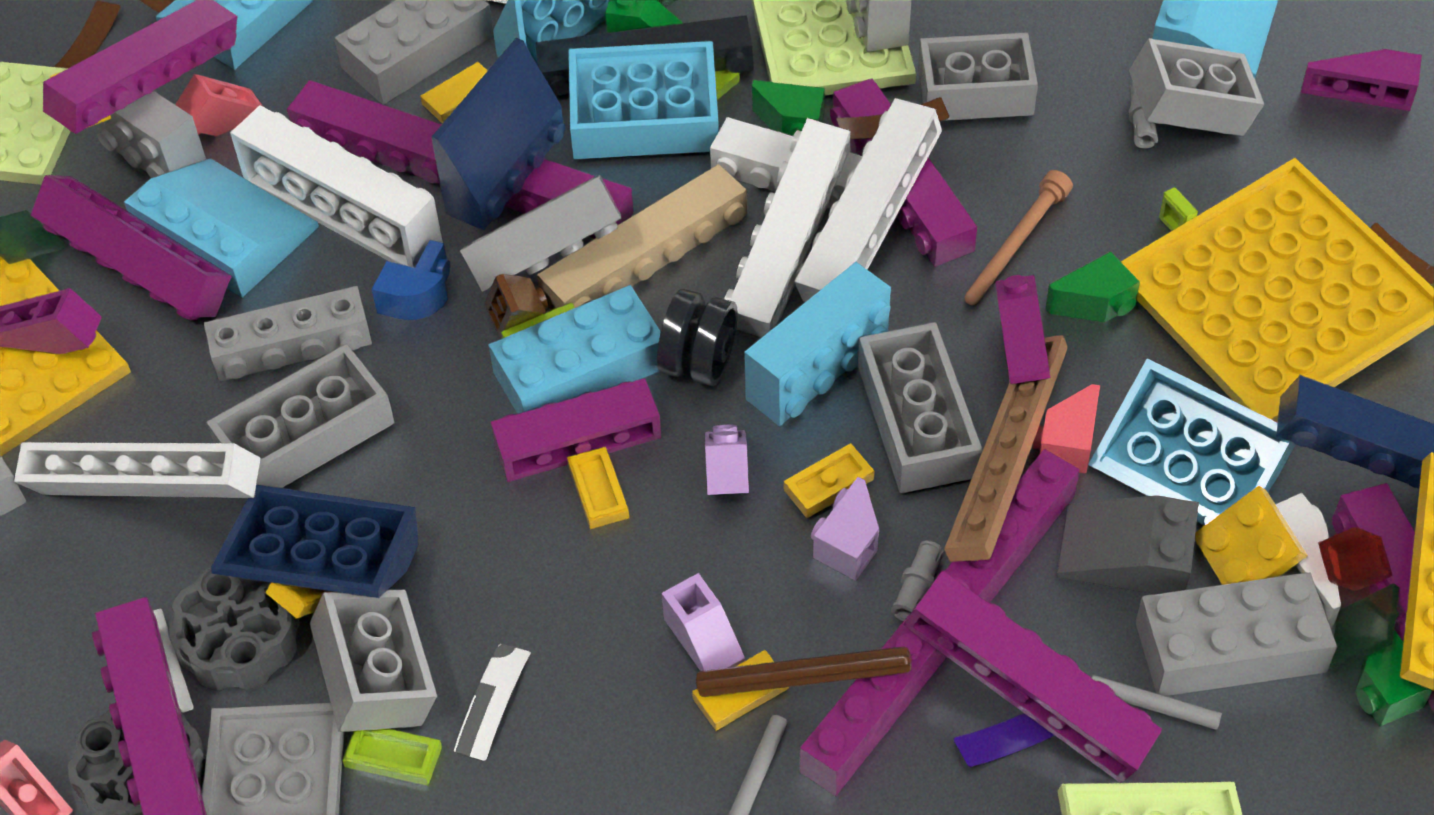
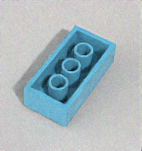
M854 262L744 352L746 400L779 427L790 417L795 418L800 415L808 402L818 394L826 393L839 376L845 371H852L858 365L859 337L889 332L891 287L859 263Z
M629 285L488 345L493 373L515 411L519 414L540 408L548 403H558L573 399L584 393H594L612 388L623 382H633L659 372L657 367V351L661 331L632 286Z

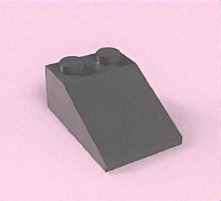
M1153 495L1068 504L1057 578L1149 594L1186 590L1191 574L1199 502Z

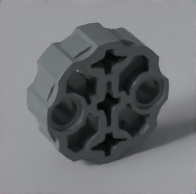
M210 568L202 572L199 580L194 584L181 589L171 605L174 615L172 624L168 629L169 639L182 668L189 670L196 676L201 686L218 692L226 688L251 690L267 683L271 674L290 663L298 648L295 638L300 622L299 618H295L266 594L271 582L212 574ZM273 608H277L279 612L277 616L273 614ZM195 638L196 646L191 647V640ZM253 658L250 662L241 664L244 660Z
M109 709L108 712L99 718L88 720L75 737L77 747L74 757L68 763L70 782L81 802L86 804L92 815H143L141 805L134 806L127 785V780L134 778L132 766L127 768L124 766L118 747V742L125 740L123 728L116 730ZM180 709L200 785L206 767V750L196 728L190 725ZM109 744L105 749L97 751L102 745Z

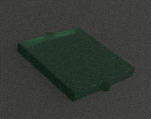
M27 210L0 217V256L9 264L62 250L65 243L55 234L46 231L43 228L44 224L32 217L31 213Z
M1392 583L1339 610L1333 636L1337 648L1329 667L1337 671L1392 644L1395 620L1399 616L1397 605L1400 587Z

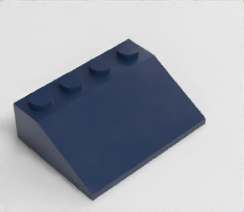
M517 37L431 137L446 214L483 231L493 219H497L501 215L508 200L514 193L516 194L522 189L525 179L534 168L540 167L547 152L554 144H558L561 141L565 132L561 105L522 39Z
M256 485L254 498L247 499L213 562L211 571L212 574L379 598L407 572L419 545L416 507Z

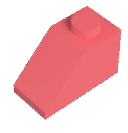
M197 74L193 75L175 104L193 117L198 135L203 133L216 137L235 129L259 105L263 106L249 88Z
M1092 384L1047 409L1044 426L1039 425L1032 449L1040 450V454L1046 449L1079 468V473L1086 474L1092 446L1100 385Z
M3 740L0 743V806L9 815H69L73 811L17 744L7 740Z

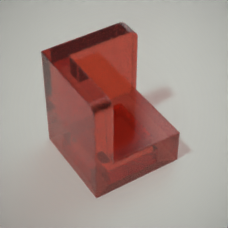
M1352 527L1318 542L1328 580L1333 584L1358 591L1393 576L1381 536L1358 527Z

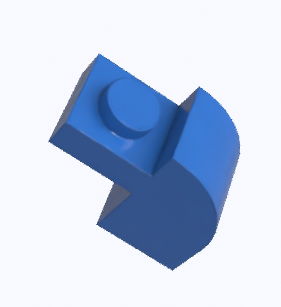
M429 240L415 268L386 261L371 289L378 314L402 320H417L436 313L444 306L448 300L445 281L449 276L451 263L447 260L444 243Z

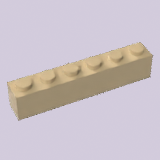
M719 164L622 222L613 232L599 239L596 238L537 274L538 285L546 296L548 307L554 310L573 303L576 308L626 286H633L640 281L647 280L657 270L670 262L679 260L686 252L701 243L708 242L715 234L728 226L740 222L747 215V190Z

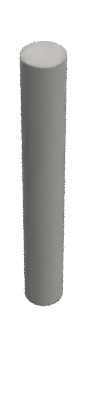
M1096 675L1092 676V679L1095 681H1100L1110 686L1115 695L1126 703L1215 730L1218 729L1222 715L1220 712Z
M779 715L771 716L729 815L749 814L788 722L785 718Z

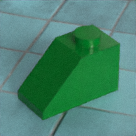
M609 0L605 12L607 33L683 23L657 0Z
M753 80L752 110L771 130L794 136L797 130H803L807 118L823 122L825 88Z
M1109 252L1049 284L1045 309L1049 314L1105 323L1116 316L1126 315L1134 308L1140 281L1112 252Z
M1385 616L1376 620L1370 634L1355 690L1362 709L1366 713L1371 714L1380 727L1424 708L1433 691L1400 678L1404 642Z

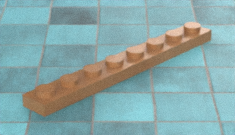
M1063 335L1044 337L1051 378L1010 384L1009 382L944 548L950 562L978 561L991 558L1068 349Z

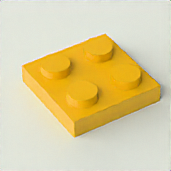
M1261 486L1254 488L1195 532V541L1222 585L1280 577L1308 556L1267 490Z

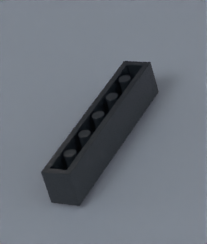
M747 15L535 42L538 67L555 96L570 94L569 49L713 41L715 71L728 70L732 73L754 71L753 45Z

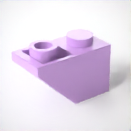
M731 424L713 426V432H705L707 495L749 493L745 430H737V425Z
M857 477L849 489L843 488L834 501L832 512L827 518L821 517L811 533L813 558L855 581L878 551L879 527L866 482L862 478Z
M699 573L662 592L664 620L700 671L736 667L745 661L744 654L721 603Z

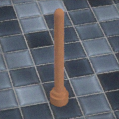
M1050 170L1039 184L1040 196L966 292L965 302L967 304L976 305L1049 207L1052 204L1065 200L1073 189L1072 181L1066 174L1058 170Z

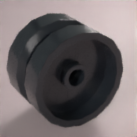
M686 289L678 290L671 300L661 328L657 351V367L660 373L682 377L690 370L694 382L710 386L717 385L728 364L734 343L738 319L736 303L715 297L706 304L701 293Z

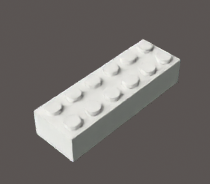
M259 105L230 132L244 179L380 257L393 263L415 268L429 240L443 243L435 200L427 190L416 188L406 183L395 173H388L374 166L368 159L353 155L344 150L338 143L329 142L317 136L311 129L300 127L289 121L281 113L272 112Z

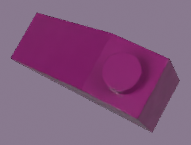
M1382 49L1308 62L1301 93L1410 111L1419 86L1422 55Z
M1014 275L1005 280L995 281L1010 384L1051 378L1035 276Z
M71 288L0 306V347L56 354L88 348L96 337L95 332L102 316Z

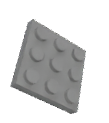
M331 703L212 708L202 795L207 815H339L344 732L338 731Z

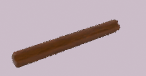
M902 646L705 670L697 673L696 687L700 696L710 697L903 674L911 671L912 658L908 647Z

